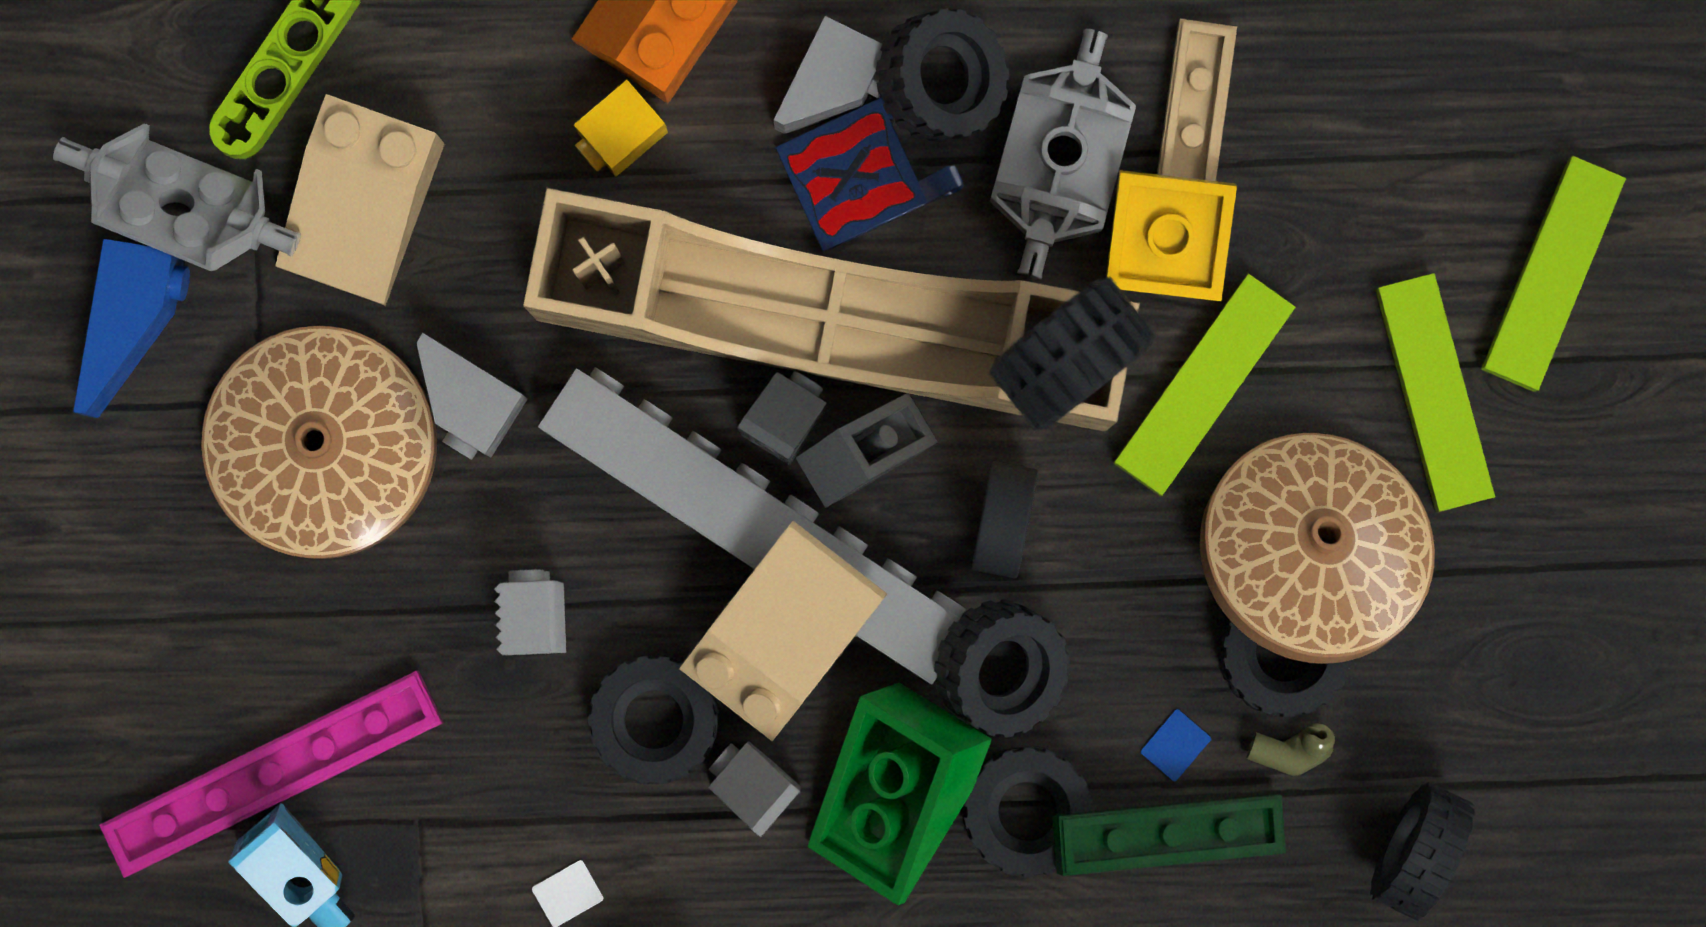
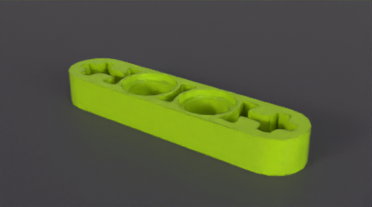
M291 0L212 117L210 137L213 144L221 152L234 159H247L262 149L359 6L361 0H330L324 8V11L333 17L328 25L314 11L304 8L310 0ZM311 0L318 9L324 2V0ZM300 21L311 22L318 29V40L307 51H295L289 47L287 42L289 29ZM266 69H278L284 73L286 78L284 91L274 99H263L257 95L255 90L257 76ZM246 95L258 108L269 113L262 120L254 112L245 126L251 133L250 139L246 143L237 139L230 146L227 144L230 140V135L224 129L230 120L237 124L241 123L250 111L246 106L239 104Z

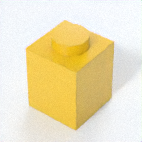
M628 80L624 81L574 124L582 138L575 145L578 151L597 172L606 165L615 177L668 133L664 121Z

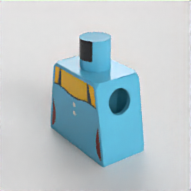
M282 803L278 804L236 841L229 863L290 926L297 927L307 917L317 927H346L354 919L355 914L336 894L340 888L342 873ZM304 877L312 885L304 888L298 887L290 879Z

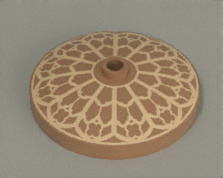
M330 326L300 327L283 331L257 343L243 353L222 376L211 396L204 417L201 445L202 458L207 480L218 504L232 522L249 537L275 551L292 556L312 559L338 558L356 554L382 542L396 532L414 513L423 499L433 475L437 455V431L431 404L420 381L402 359L374 339L351 330ZM311 430L322 432L324 436L322 447L316 451H309L306 448L310 442L306 435Z
M1321 433L1285 435L1264 442L1248 451L1228 469L1213 490L1207 502L1200 529V554L1204 575L1216 602L1224 614L1241 632L1258 645L1278 655L1302 662H1345L1378 650L1397 636L1415 617L1427 596L1432 581L1435 557L1433 533L1425 508L1411 484L1398 469L1375 451L1357 442L1334 435ZM1320 538H1325L1329 544L1324 543Z

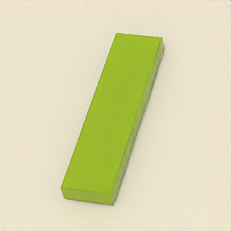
M1575 156L1568 159L1481 370L1530 391H1539L1626 180L1625 177Z
M1435 273L1377 288L1375 290L1435 512L1494 498L1495 493Z
M1247 274L1116 458L1114 464L1160 497L1163 496L1296 307L1256 278Z

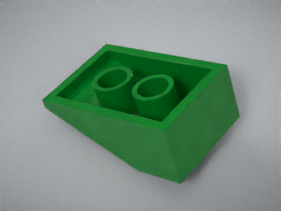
M901 683L860 696L807 847L899 906L905 903L973 791L992 739Z

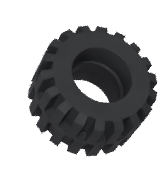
M1111 277L1098 279L1065 302L998 356L989 374L1034 431L1048 429L1148 351L1157 335Z

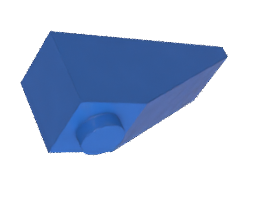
M103 239L74 413L99 418L174 316L177 300L184 301L189 288L190 269L187 266H183L184 260L150 246Z

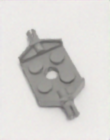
M1093 29L1083 30L1084 34L1077 60H1073L1072 65L1024 76L990 202L1025 234L1027 243L1017 273L1027 277L1033 255H1035L1036 260L1031 274L1033 279H1042L1041 275L1049 247H1052L1054 242L1102 231L1136 105L1100 73L1102 67L1099 66L1108 35L1098 31L1093 51L1090 53L1089 50L1095 31ZM1057 136L1073 138L1080 147L1081 154L1079 160L1070 166L1055 164L1048 154V144L1053 138Z
M145 123L107 142L101 149L95 148L92 150L67 140L65 137H62L60 143L58 142L55 147L53 160L84 171V181L90 183L91 223L209 271L217 270L249 249L256 251L260 244L286 253L288 256H293L294 250L296 251L301 233L269 222V218L264 216L262 171L258 169L255 170L254 178L251 182L150 141V125ZM177 202L188 206L191 211L180 216H173L167 214L161 208L166 204Z

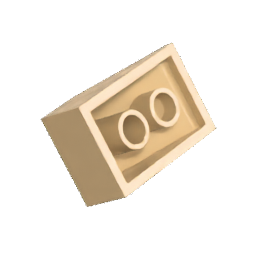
M326 94L305 149L285 226L286 229L301 233L300 241L296 251L294 250L293 256H288V254L279 251L275 266L386 306L445 145L435 132Z
M792 521L679 669L764 736L773 741L882 602L887 593L800 525Z

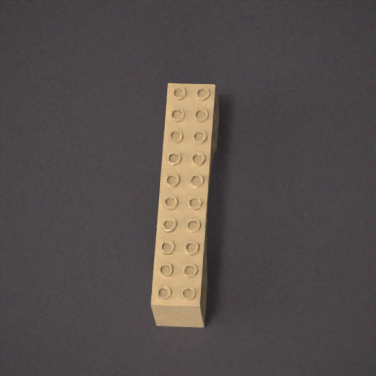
M547 188L523 306L536 321L1022 415L989 374V371L998 356L1079 292L1022 280L991 281L954 278L854 263L743 238L685 220L666 211ZM1131 302L1138 311L1139 303ZM1127 367L1057 422L1107 431L1118 419Z

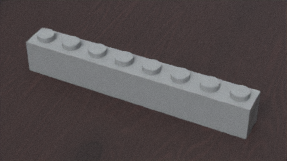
M595 367L588 376L576 368L538 428L753 569L757 568L791 522H796L887 593L882 602L857 632L856 636L929 684H933L937 678L934 667L935 661H938L940 653L938 648L941 640H945L952 623L960 620L963 615L962 613L966 610L964 607L937 590L933 597L929 599L911 587L917 577L897 563L887 559L884 565L880 567L862 555L868 545L848 531L838 527L835 533L831 535L813 523L819 513L799 499L789 495L785 503H782L765 491L770 481L750 467L741 463L737 470L733 471L716 459L721 449L704 437L692 431L687 440L667 428L673 418L655 405L643 399L637 408L618 396L624 386Z

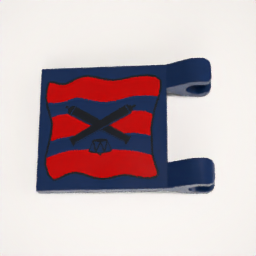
M882 97L775 147L823 252L829 251L927 204L957 193L964 187L963 180L955 166L945 167L918 182L890 121L894 118L891 114H887L882 105L884 104Z

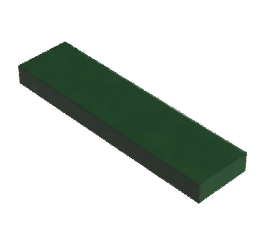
M1275 793L1052 815L1057 874L1061 876L1286 853L1282 795Z

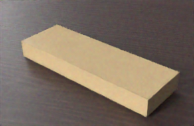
M1187 19L1179 20L1157 175L1216 181L1237 27Z

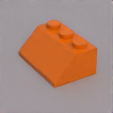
M598 0L572 40L668 104L738 0Z

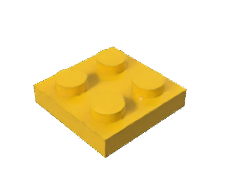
M1119 170L1106 278L1111 277L1120 290L1221 301L1237 185L1235 183Z

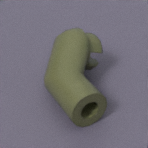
M1322 723L1310 724L1306 729L1284 742L1255 732L1250 742L1246 759L1291 776H1299L1325 762L1331 756L1335 736L1330 727Z

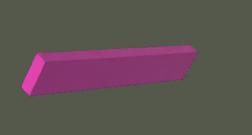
M415 671L126 811L99 826L125 878L444 722L420 672Z

